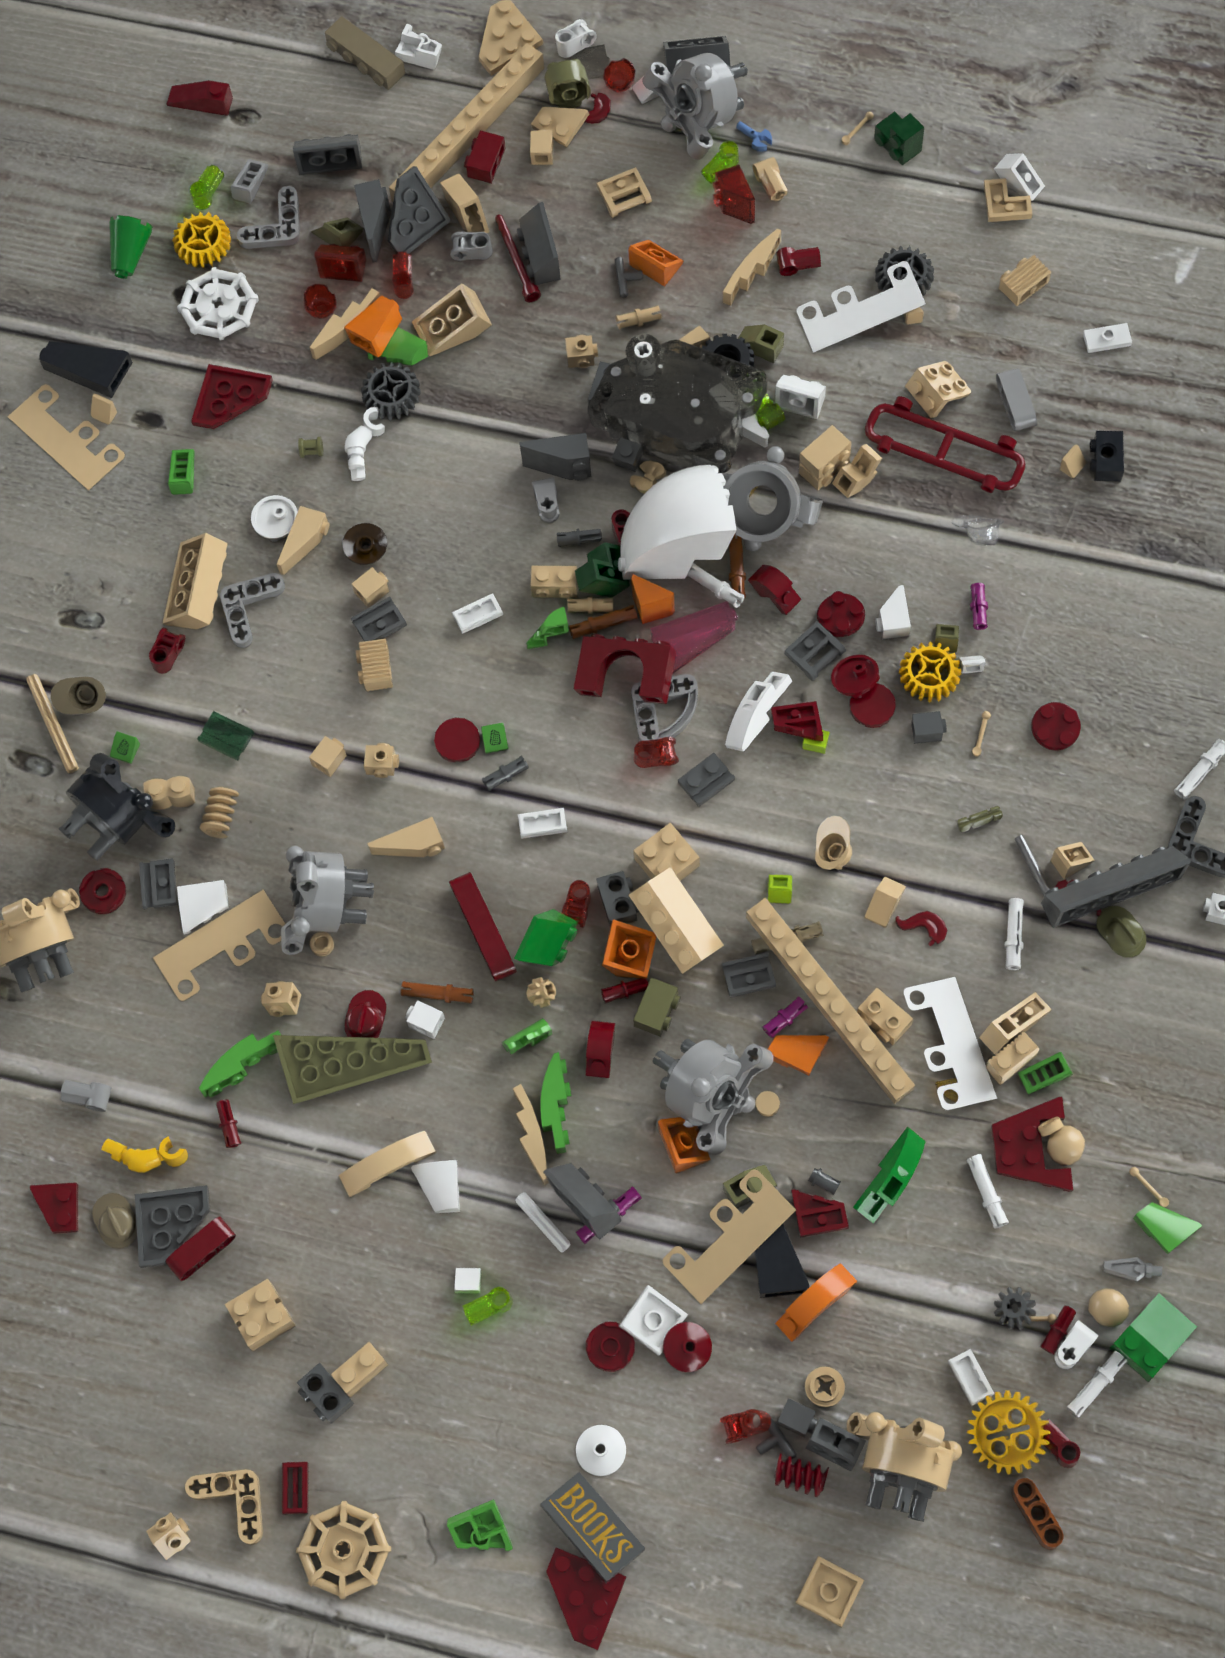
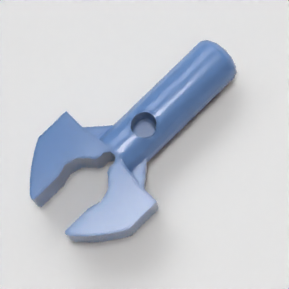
M741 121L737 123L736 129L753 140L752 148L760 152L767 151V145L760 142L762 140L772 145V136L768 130L764 129L762 132H756Z

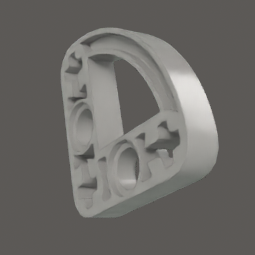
M692 675L672 676L668 701L688 698L680 717L662 731H659L654 703L644 702L639 696L641 682L634 684L631 689L638 736L642 745L646 747L661 745L675 738L687 727L695 713L698 700L697 681ZM684 682H688L691 685L689 690H685V687H683ZM673 683H677L678 692L674 693ZM648 709L652 715L649 719H642L639 717L640 711ZM650 725V732L653 734L650 740L645 736V726Z

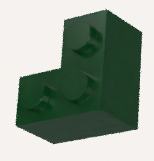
M894 111L875 125L874 139L876 143L881 147L883 146L889 152L890 157L895 161L897 160L902 166L922 151L924 126L911 113L902 119Z
M604 542L587 554L588 562L575 570L579 591L612 598L630 586L629 579H623L622 571L618 569V559L621 558L620 545Z

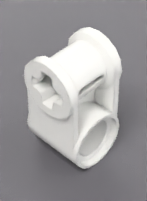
M583 19L576 20L573 24L559 30L555 35L559 56L563 58L572 57L577 52L591 46L595 42L597 34L587 27Z
M1078 1320L1056 1351L1054 1356L1055 1363L1062 1369L1072 1368L1082 1355L1088 1351L1099 1335ZM1068 1351L1072 1355L1068 1360H1065L1063 1357Z

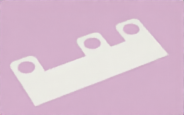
M902 261L889 267L887 273L893 288L858 302L851 286L835 290L831 297L837 312L823 317L816 301H810L799 306L797 314L813 353L925 305L926 303L909 263ZM898 267H904L907 270V276L902 280H897L893 276L894 270ZM842 291H847L851 294V300L847 304H840L837 300L838 294ZM808 306L816 309V316L812 319H805L802 314L803 310Z
M952 977L906 988L904 996L909 1009L933 1008L945 1043L944 1045L927 1048L924 1051L929 1069L935 1072L953 1068L958 1083L938 1088L937 1094L942 1107L945 1110H951L997 1099L956 978ZM915 990L922 992L925 997L924 1002L920 1005L913 1004L910 1001L911 992ZM934 1051L944 1054L945 1062L943 1065L936 1066L931 1062L930 1055ZM952 1089L958 1094V1101L955 1104L945 1102L943 1094L946 1090Z

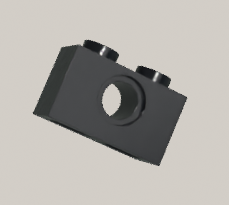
M1096 431L1094 439H1090V452L1094 453V459L1090 461V473H1094V481L1121 482L1124 474L1123 431ZM1107 454L1110 458H1105L1102 455Z

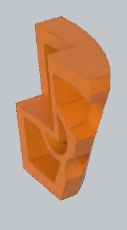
M776 1035L768 1049L773 1054L774 1062L787 1068L790 1066L810 1076L829 1037L826 1035Z

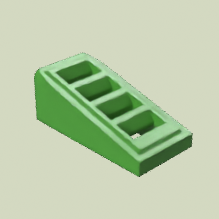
M194 449L172 450L168 485L173 495L193 493ZM179 459H188V461H177V460H179Z
M1059 1052L1018 1072V1075L1028 1095L1073 1075L1063 1053ZM1054 1062H1059L1063 1070L1062 1073H1058ZM1045 1066H1050L1054 1074L1053 1077H1049ZM1036 1070H1041L1045 1081H1040ZM1027 1074H1032L1037 1085L1032 1087Z

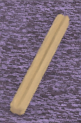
M37 674L28 676L26 681L67 773H73L79 767Z

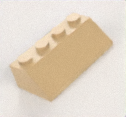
M207 533L180 542L162 624L191 629H199L210 625L213 619L214 603L218 597L217 589L222 578L221 571L227 556L226 548L228 543Z
M671 867L629 894V897L682 974L724 946Z

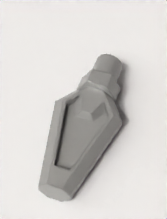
M1138 1257L1104 1261V1272L1137 1282L1143 1277L1162 1276V1266H1152V1263L1145 1264Z

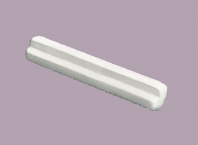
M525 1192L515 1199L521 1209L560 1252H564L570 1247L569 1240Z

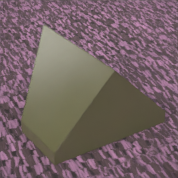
M347 217L325 222L322 227L311 232L344 253L363 232L364 228Z

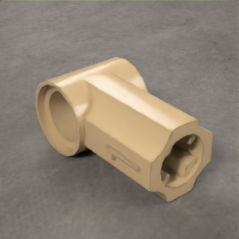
M774 157L752 165L754 175L759 183L762 182L770 201H779L787 195V188L780 176V170Z

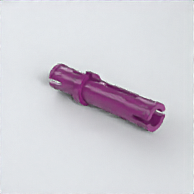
M632 1186L616 1200L613 1199L620 1209L617 1212L619 1216L623 1217L626 1214L625 1211L641 1200L642 1197ZM586 1225L575 1232L584 1244L595 1236Z

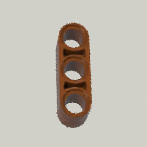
M1028 1478L1019 1479L1013 1485L1011 1492L1015 1503L1039 1544L1048 1550L1055 1549L1064 1539L1061 1527L1035 1483ZM1019 1485L1029 1487L1031 1491L1029 1497L1023 1498L1018 1494L1017 1489ZM1034 1507L1040 1508L1044 1513L1043 1520L1033 1519L1031 1509ZM1052 1530L1056 1533V1543L1051 1544L1045 1540V1531Z

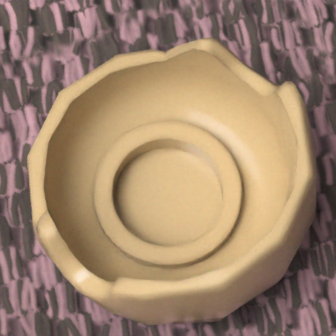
M1063 1125L1062 1128L1050 1134L1046 1148L1047 1153L1058 1164L1071 1165L1081 1158L1085 1147V1139L1076 1128Z
M1104 1288L1096 1291L1089 1299L1088 1310L1098 1324L1115 1327L1122 1324L1128 1317L1129 1305L1123 1294L1119 1291Z

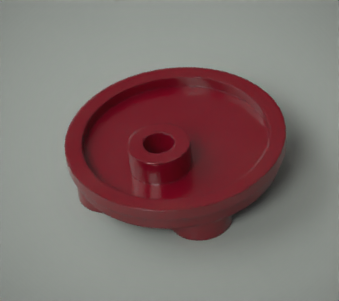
M836 591L820 604L817 610V621L834 637H846L856 633L862 627L865 621V609L856 597Z
M852 655L844 658L834 667L831 674L833 687L841 694L851 696L854 699L861 698L880 679L879 667L876 661L866 655Z
M1051 702L1041 706L1035 712L1031 722V730L1035 740L1042 747L1059 751L1075 743L1080 734L1081 723L1077 712L1070 706L1060 702Z

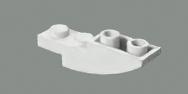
M771 672L764 682L755 681L752 684L731 722L725 743L727 748L744 752L770 720L767 715L768 710L791 684L792 680L788 674Z

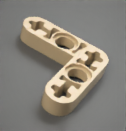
M245 1469L195 1475L187 1480L185 1490L188 1496L193 1499L201 1500L236 1495L239 1538L248 1545L257 1544L261 1540L263 1527L260 1484L256 1473ZM245 1475L254 1480L253 1483L249 1484V1492H255V1496L245 1495L241 1497V1493H246V1486L241 1484V1481L245 1480ZM222 1477L227 1478L229 1487L227 1490L219 1492L215 1486L217 1480ZM211 1479L210 1487L212 1493H209L208 1488L200 1489L199 1494L191 1490V1487L196 1484L195 1481H198L201 1485H209L207 1480ZM247 1500H253L256 1505L254 1512L251 1514H245L242 1510V1505ZM257 1517V1521H251L252 1528L257 1530V1534H254L253 1539L250 1540L248 1536L244 1535V1532L249 1530V1524L247 1521L243 1522V1518L253 1519Z

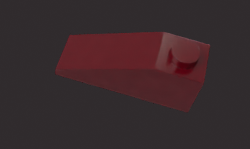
M208 80L172 86L166 104L170 107L228 116L233 96L228 83Z

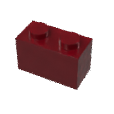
M480 130L478 137L472 141V151L465 158L464 168H466L469 178L492 184L506 150L504 136Z

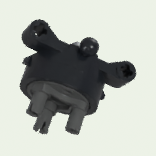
M104 753L95 754L90 761V767L66 791L67 796L77 807L71 812L73 815L59 830L69 839L86 823L97 830L101 837L87 851L96 861L104 855L115 841L125 845L143 824L154 833L165 838L172 835L175 831L174 820L160 811L149 810L153 806L151 795L141 793L137 788H132L128 783L122 782L119 763Z

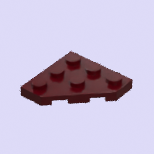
M208 364L191 420L192 425L215 429L268 398L273 381L272 375Z
M555 1548L546 1573L574 1641L598 1651L627 1577L618 1573L609 1582L605 1583L586 1559Z

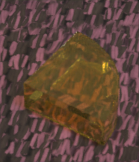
M957 1078L937 1081L935 1085L938 1090L941 1086L958 1083ZM948 1089L944 1092L943 1096L953 1102L958 1101L956 1091Z

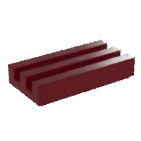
M308 1462L282 1463L283 1515L308 1514ZM300 1467H302V1508H298ZM289 1468H293V1508H288Z

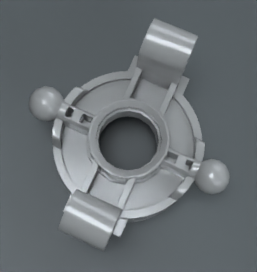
M778 446L768 449V461H757L747 464L733 474L718 472L722 473L726 481L723 489L729 490L730 493L728 506L733 505L736 523L735 534L745 539V548L752 552L760 549L762 542L777 538L792 525L802 528L803 523L815 525L818 522L823 500L820 498L800 494L799 486L794 477L788 472L786 467L779 464L784 459V452ZM756 486H767L775 492L777 505L771 513L759 514L751 508L749 495Z

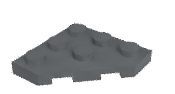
M413 166L397 178L387 241L397 256L403 259L451 221L417 166Z
M207 1185L134 1194L139 1267L146 1268L166 1265V1259L186 1241L210 1212L209 1188Z

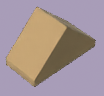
M1082 842L1057 847L1051 859L1052 864L1064 880L1095 861Z
M884 877L875 890L864 918L886 928L906 886Z

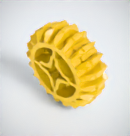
M199 212L198 216L191 213L190 219L184 217V223H178V229L174 230L172 241L178 257L184 260L187 265L192 263L196 268L198 264H201V267L204 268L205 264L208 263L213 266V261L215 260L220 263V256L226 257V251L230 250L231 236L229 228L223 219L220 220L217 215L212 217L209 212L205 216Z
M931 641L928 643V647H925L922 642L919 644V649L914 646L911 647V653L906 652L904 654L905 659L901 660V668L899 669V674L902 676L900 677V682L905 684L904 690H911V697L918 694L920 701L923 700V697H928L929 703L932 702V697H935L938 702L941 700V695L946 698L949 697V691L954 692L956 685L960 683L958 676L961 675V669L958 668L960 667V661L955 660L956 654H949V647L942 650L941 643H938L937 647H933ZM915 663H918L920 671L914 677L911 669ZM946 667L949 676L943 682L940 673ZM930 670V672L933 671L934 673L931 674L927 673L926 671Z

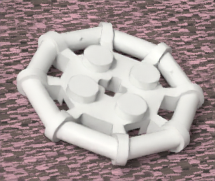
M213 267L212 270L185 283L186 288L181 303L177 306V310L182 314L192 334H201L224 340L228 335L244 327H249L255 304L259 299L258 295L253 292L243 273L237 274ZM219 279L233 282L231 285L219 283ZM213 280V283L206 284L203 289L199 287L205 284L206 282ZM241 287L246 296L239 297L237 290ZM194 292L198 297L195 304H190ZM221 301L223 306L219 305L218 308H215L214 303ZM241 306H245L243 315L239 314ZM197 312L201 318L195 321L191 313ZM229 320H231V322L234 320L236 321L225 328L223 327ZM205 325L217 326V329L206 327Z

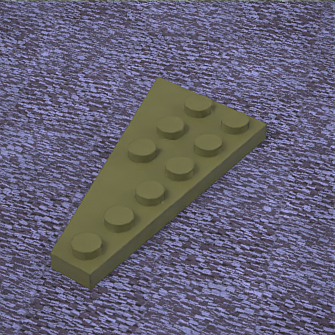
M273 1035L293 1104L432 1063L425 1039Z

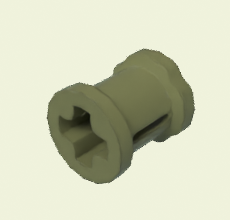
M321 436L310 440L298 439L300 458H305V455L318 454L319 457L323 456Z

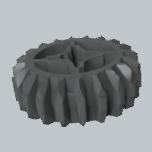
M902 246L899 247L898 251L892 248L890 253L885 252L883 254V258L878 260V265L875 268V281L878 283V289H883L884 292L893 288L887 270L895 264L906 261L909 263L921 294L924 297L926 290H930L931 283L934 281V268L931 266V259H926V253L919 254L918 248L915 251H912L910 246L907 250H903ZM913 266L916 267V268L920 271L921 275L918 274V271H916V270L913 268ZM904 267L896 268L893 272L894 278L897 280L904 279L907 276V270Z
M392 362L389 367H385L383 363L381 369L374 367V374L367 373V379H363L364 387H361L362 400L367 410L371 407H378L379 417L383 419L385 416H388L390 421L393 416L400 420V414L402 413L408 416V409L414 410L415 404L419 403V396L421 394L420 383L416 379L415 373H411L408 367L403 369L400 363L397 367H394ZM388 387H390L391 391H393V396H391V392H389Z

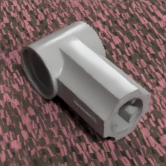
M65 1080L61 1088L60 1100L62 1102L84 1105L91 1110L105 1112L112 1087L96 1082L84 1084Z

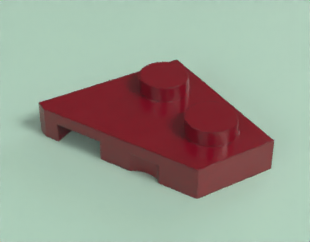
M817 701L771 707L774 731L823 741Z
M76 1182L30 1185V1190L54 1234L78 1232V1184Z
M796 1189L791 1190L800 1238L849 1229L844 1203L827 1200L817 1195L813 1196L802 1193Z

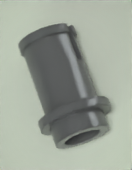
M814 1168L808 1180L812 1183V1186L817 1185L832 1193V1195L835 1194L841 1181L823 1173L821 1168L819 1170Z

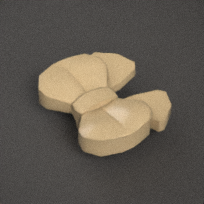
M645 461L640 465V469L645 473L644 477L632 475L630 484L632 488L635 487L639 492L646 493L657 483V479L663 478L666 475V470L658 462Z

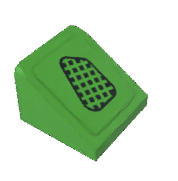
M504 723L481 727L486 753L508 750Z
M117 731L114 736L110 757L132 764L140 742L136 737Z

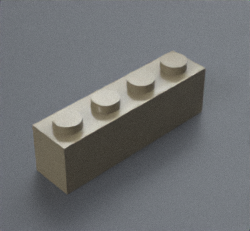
M343 16L325 31L328 48L342 55L346 62L357 66L362 74L369 75L377 85L384 86L389 90L406 74L404 62Z

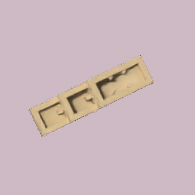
M776 229L762 240L739 265L723 291V303L731 306L739 288L748 291L756 274L765 276L781 243L780 229Z
M371 289L360 305L352 301L342 317L335 314L332 315L310 346L312 357L315 360L334 350L349 338L344 326L380 297L379 292Z
M520 1084L513 1088L514 1095L523 1109L516 1113V1116L526 1133L519 1140L540 1179L546 1185L549 1181L543 1173L547 1169V1158L542 1134L533 1107Z

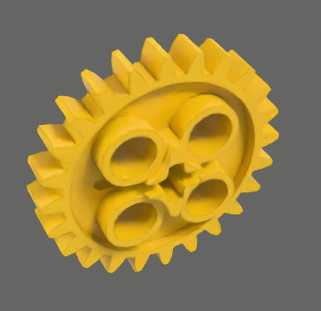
M1005 1390L1004 1398L1000 1392H995V1400L989 1395L985 1396L987 1404L978 1402L981 1410H972L976 1420H968V1423L974 1426V1429L967 1431L968 1434L974 1435V1439L968 1443L976 1444L977 1446L973 1450V1454L981 1453L982 1456L979 1462L988 1460V1469L997 1465V1473H1001L1004 1467L1007 1474H1012L1013 1467H1015L1017 1473H1022V1465L1027 1469H1031L1030 1460L1039 1463L1040 1460L1036 1454L1044 1455L1046 1452L1041 1448V1445L1049 1444L1047 1440L1043 1439L1044 1435L1050 1434V1431L1043 1429V1426L1048 1424L1049 1421H1041L1040 1419L1045 1412H1036L1035 1409L1038 1403L1028 1404L1030 1396H1025L1021 1400L1020 1392H1015L1013 1398L1010 1390ZM1015 1409L1021 1411L1023 1416L1019 1424L1012 1420L1011 1415ZM991 1416H995L998 1420V1427L995 1430L990 1429L988 1426V1419ZM1024 1425L1030 1426V1429L1012 1433L1010 1437L1001 1436L991 1440L987 1438L990 1434L1006 1431L1007 1427L1012 1429ZM1022 1434L1028 1436L1030 1444L1026 1449L1019 1445V1437ZM997 1441H1002L1005 1445L1006 1450L1003 1455H999L995 1451Z

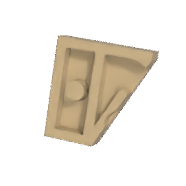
M542 107L531 123V126L536 130L552 131L553 140L568 147L589 116V112L586 109Z

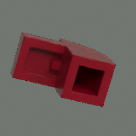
M762 565L748 579L760 597L770 598L783 615H787L802 600L792 588L793 582L783 572L773 566Z
M591 1022L586 1052V1076L610 1078L615 1023Z

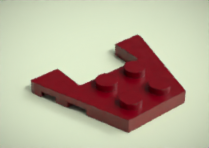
M1057 1097L992 1124L997 1174L1023 1181L1040 1183L1047 1187L1060 1188L1067 1192L1074 1190L1071 1168L1045 1169L1042 1138L1038 1130L1040 1122H1045L1054 1117H1059L1061 1120L1065 1119L1062 1097Z

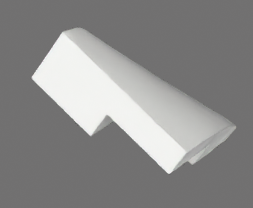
M406 24L395 55L403 62L435 70L442 45L435 40H431L424 33L419 35L414 33L412 26Z
M224 880L177 887L184 935L191 933L190 930L203 922L205 924L211 920L214 914L221 913L229 908L227 886Z
M457 1160L429 1162L411 1166L413 1174L417 1178L435 1213L460 1212Z

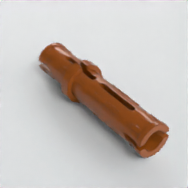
M734 534L729 544L731 570L729 581L731 582V588L744 595L745 599L744 581L746 580V573L744 572L743 538L737 535V539H735Z
M630 605L595 618L591 616L583 622L569 625V631L573 640L591 633L597 634V631L637 619V613L634 605Z
M403 981L401 986L411 989H401V996L445 1000L446 1003L457 1001L472 1004L473 998L464 996H474L473 988L453 987L452 984L440 986Z

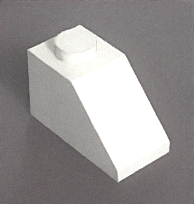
M1023 153L1006 154L994 168L1000 179L1006 178L1008 188L1021 196L1030 195L1031 201L1045 187Z
M903 585L898 586L880 609L879 618L875 620L877 632H881L882 639L910 635L911 625Z

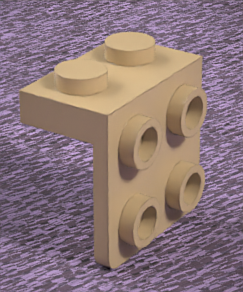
M946 361L917 368L905 385L930 418L937 417L947 402L967 397L971 393L966 382L960 378L953 366Z

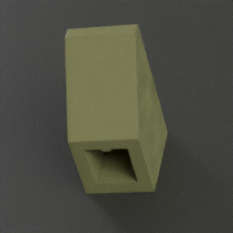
M765 324L745 326L738 339L740 337L744 338L745 343L751 345L754 355L771 363L776 361L784 347V333Z
M766 1165L743 1171L723 1183V1191L737 1209L752 1201L739 1186L740 1181L751 1170H758L774 1187H777ZM758 1177L749 1178L746 1184L747 1189L752 1193L759 1192L762 1188V1181Z

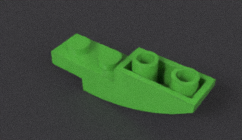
M279 1030L257 1041L254 1034H251L222 1055L209 1070L199 1087L204 1097L216 1096L222 1092L224 1087L230 1084L231 1086L239 1084L244 1080L243 1077L248 1075L244 1068L246 1065L253 1066L260 1062L263 1056L278 1053L273 1035H281Z
M559 1052L554 1053L548 1065L541 1092L543 1132L553 1131L557 1154L565 1153V1145L570 1144L568 1131H563L561 1123L566 1121L564 1107L559 1106L567 1105V1097L571 1096L569 1082L564 1083L563 1074L567 1073L565 1059H560Z

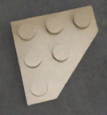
M501 0L490 7L479 61L491 76L500 71L526 43L535 49L543 45V39L511 0Z

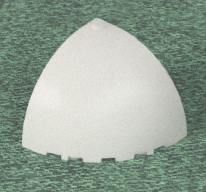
M698 465L674 472L653 485L641 497L631 511L622 533L621 558L618 559V569L622 571L623 579H631L633 574L643 579H685L694 560L722 559L736 532L733 505L728 506L729 490L723 489L726 481L722 473H718V468L715 465Z

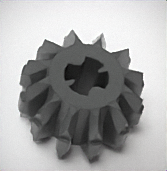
M1008 1287V1295L1006 1296L1000 1292L998 1295L1002 1301H994V1305L999 1308L994 1311L996 1317H1001L999 1320L1001 1325L1008 1322V1328L1012 1330L1014 1324L1017 1323L1018 1328L1021 1330L1023 1329V1321L1029 1325L1032 1323L1028 1316H1036V1311L1031 1309L1036 1306L1035 1300H1029L1031 1297L1030 1292H1025L1022 1295L1021 1287L1016 1289V1293H1013L1011 1287ZM1017 1304L1019 1311L1014 1313L1011 1305Z

